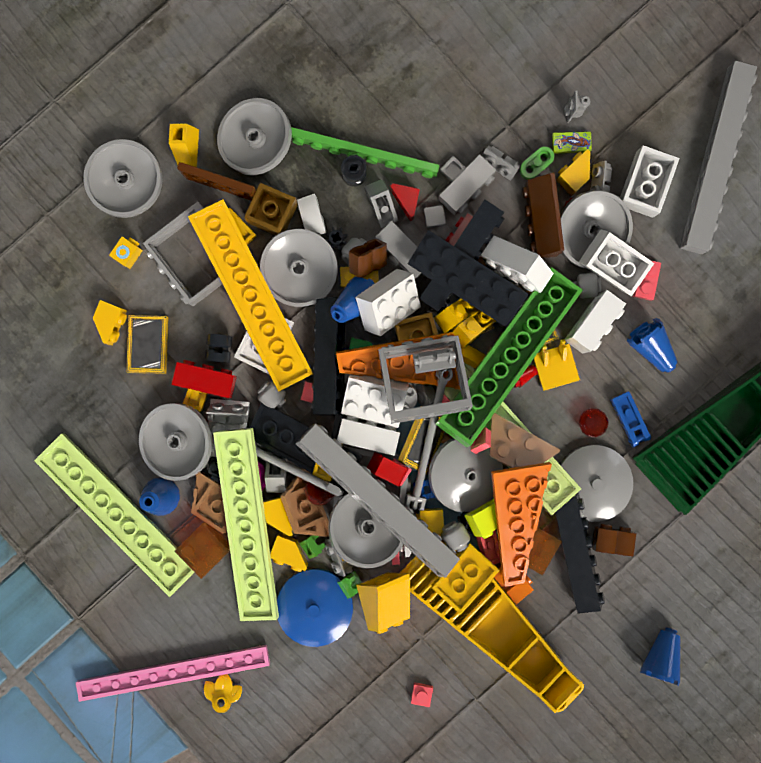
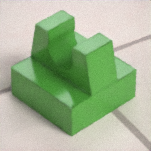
M312 535L299 543L309 559L318 556L325 547V543L316 544L315 540L319 536Z
M352 571L337 583L347 599L358 593L356 585L362 582L356 572Z

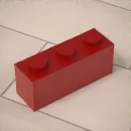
M184 359L183 363H176L171 385L232 398L237 376L232 375L233 371L221 368V372L213 370L214 366L202 364L201 368L194 366L195 362Z

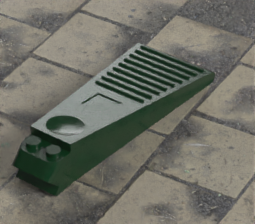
M761 362L632 457L635 465L678 512L681 511L683 515H687L761 438Z

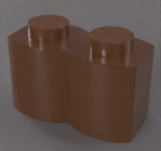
M379 239L369 240L364 245L356 246L349 251V272L356 277H366L372 271H378L387 264V243Z
M601 524L600 527L595 526L592 549L601 553L634 557L637 533L631 531V528L620 526L619 529H612V525Z

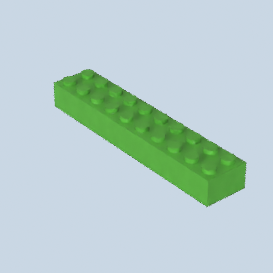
M552 267L550 269L554 274L542 292L539 293L535 290L531 292L509 325L504 329L468 378L473 405L471 410L441 415L435 423L465 447L473 444L583 291ZM461 390L452 401L462 400Z

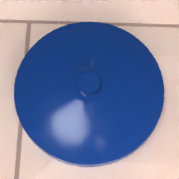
M310 568L294 574L285 582L277 598L278 622L285 634L293 641L310 647L324 646L336 641L347 630L353 614V599H347L337 583L341 580L338 575L325 569Z

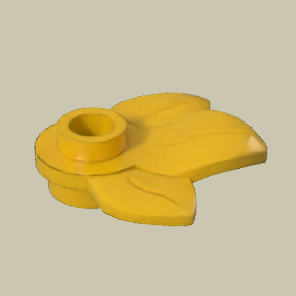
M228 674L220 675L215 683L205 681L204 695L212 702L213 709L218 713L228 711L231 703L238 701L242 694V686H233ZM220 699H223L225 702L223 707L218 705Z

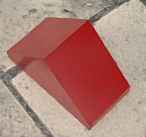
M398 184L390 185L392 195L411 222L414 219L420 189Z
M376 451L367 466L374 475L397 486H400L408 471L406 467Z

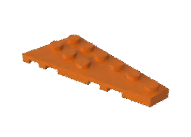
M449 332L338 351L336 355L339 373L359 376L366 375L383 379L378 349L387 347L390 344L400 346L403 342L407 341L418 343L425 338L441 339L444 335L454 336V333ZM413 355L386 359L389 379L438 386L436 371L416 374ZM456 367L451 368L453 377L447 382L445 387L460 390ZM448 371L443 373L444 378L448 376Z
M550 462L491 471L502 578L505 587L525 582L529 565V554L531 548H533V537L537 530L543 505L544 489H546L548 483L547 476L551 470L552 464Z

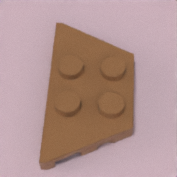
M494 413L491 417V447L489 456L506 466L515 468L544 463L560 452V449Z
M296 476L281 495V500L293 533L329 537V521L316 486Z
M200 471L196 474L191 513L224 534L227 532L221 484L211 480L209 476Z

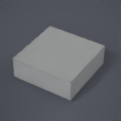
M452 156L443 165L440 172L453 182L466 167Z
M443 205L424 208L427 228L446 225Z

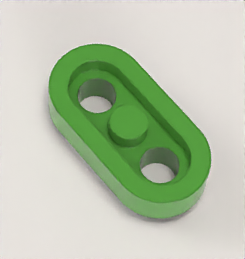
M541 147L520 166V175L526 180L538 176L553 162L554 152L552 149ZM540 156H545L546 161H542ZM526 168H531L532 173H527Z

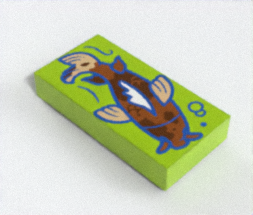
M591 132L552 134V151L554 154L584 153L587 149L590 152L592 151Z

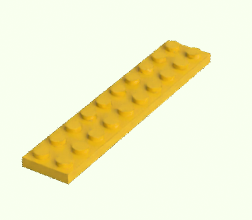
M222 199L188 216L278 392L312 375L313 373L224 200Z

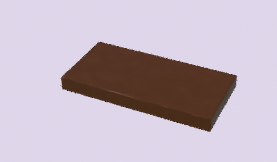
M182 162L178 164L177 169L187 180L251 201L256 193L254 186Z

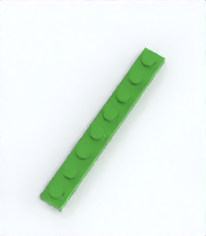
M291 127V140L294 144H308L313 149H327L330 153L340 155V153L347 154L348 156L357 155L366 159L371 164H377L378 162L385 164L384 166L387 168L395 169L398 167L407 173H421L426 178L437 177L438 164Z

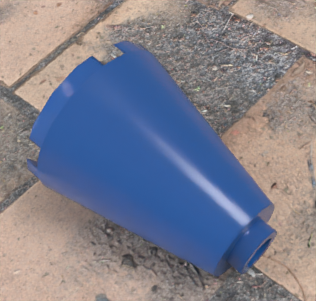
M356 276L352 278L331 307L333 319L344 323L361 316L356 296L374 285L373 280Z
M659 318L652 319L654 322L650 324L644 322L629 334L631 339L627 338V342L661 372H671L676 368L678 361L663 322Z
M162 477L155 478L144 486L139 504L146 512L157 516H164L175 510L180 500V492L173 481Z
M667 627L665 631L660 630L640 668V673L679 686L680 636L677 635L676 630Z

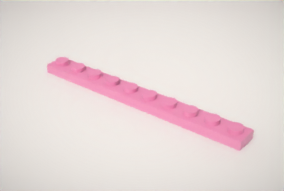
M267 645L81 679L76 682V688L80 702L266 667L270 665Z

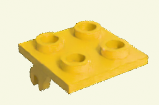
M565 339L560 340L558 347L546 350L547 346L543 345L541 351L534 357V363L543 391L580 380L570 344L565 345Z

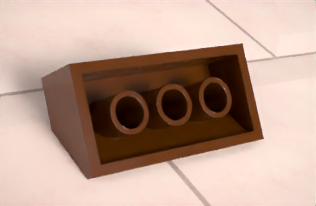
M554 172L530 179L526 182L525 187L522 188L523 198H526L527 201L525 215L529 217L527 232L528 236H531L532 239L530 251L540 255L542 259L557 257L565 250Z

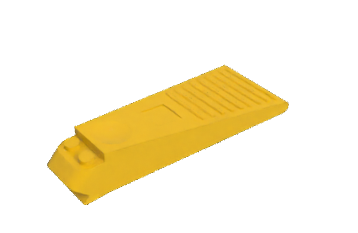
M455 550V555L458 557L463 551L458 552ZM417 556L400 572L409 574L410 592L537 695L554 713L566 709L582 692L584 684L562 661L494 578L460 615L431 588L440 577Z

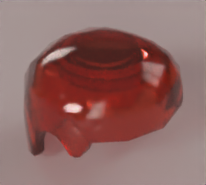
M590 408L584 411L579 418V427L582 433L588 437L596 438L602 436L608 428V418L600 409Z
M307 482L304 490L307 500L317 506L326 505L335 496L310 482Z

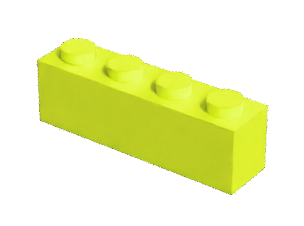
M494 499L464 515L475 537L488 538L497 529Z

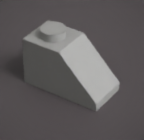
M381 179L364 186L380 227L387 226L391 221L393 223L397 222L398 217L389 190Z
M268 449L267 453L287 462V459ZM266 461L265 469L267 493H284L287 488V471Z

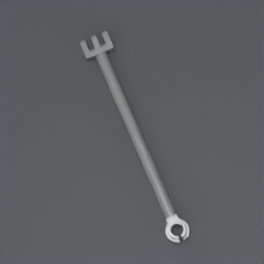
M451 368L436 370L438 386L433 405L442 403L445 386L453 377ZM448 371V376L444 378L443 373ZM439 416L430 417L413 495L406 494L404 506L409 507L412 501L411 509L414 510L417 509L418 503L420 511H423L426 498L420 495L437 426L435 423L438 421Z
M216 423L211 428V434L215 431L226 430V427ZM256 447L258 457L337 497L342 496L343 491L339 487Z

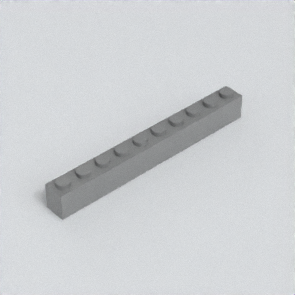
M734 61L727 68L680 249L704 254L713 247L714 239L712 237L719 225L717 218L723 209L724 203L722 199L728 190L727 180L733 171L732 161L738 152V147L736 146L743 133V129H741L742 123L748 114L746 108L747 104L751 101V89L757 79V74H755L757 66Z
M316 424L311 426L297 441L296 445L438 577L446 578L460 560L455 555L456 551L441 542L442 538L438 534L432 533L427 529L428 525L423 520H418L409 507L403 506L399 502L398 496L392 492L389 493L385 489L386 486L378 479L375 480L370 475L371 471L365 466L361 467L356 462L357 459L350 452L346 453L338 440H332L327 435L328 431L323 426Z

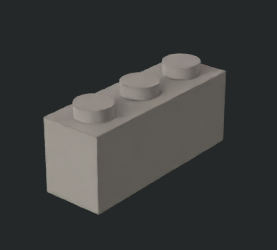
M479 154L439 195L438 200L454 216L457 212L461 214L469 206L467 202L471 198L475 200L482 192L480 189L484 185L488 186L495 179L493 175L496 169Z
M391 221L375 239L387 243V253L390 255V261L395 266L399 264L404 269L403 271L413 273L416 280L422 273L407 263L417 249V246Z

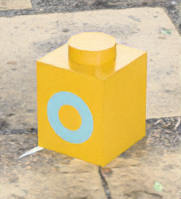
M121 237L109 256L131 269L143 250L138 247L139 243L131 237L128 240Z

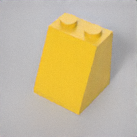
M387 572L356 585L369 631L381 634L387 632L389 627L400 626L404 620L410 618L409 574Z

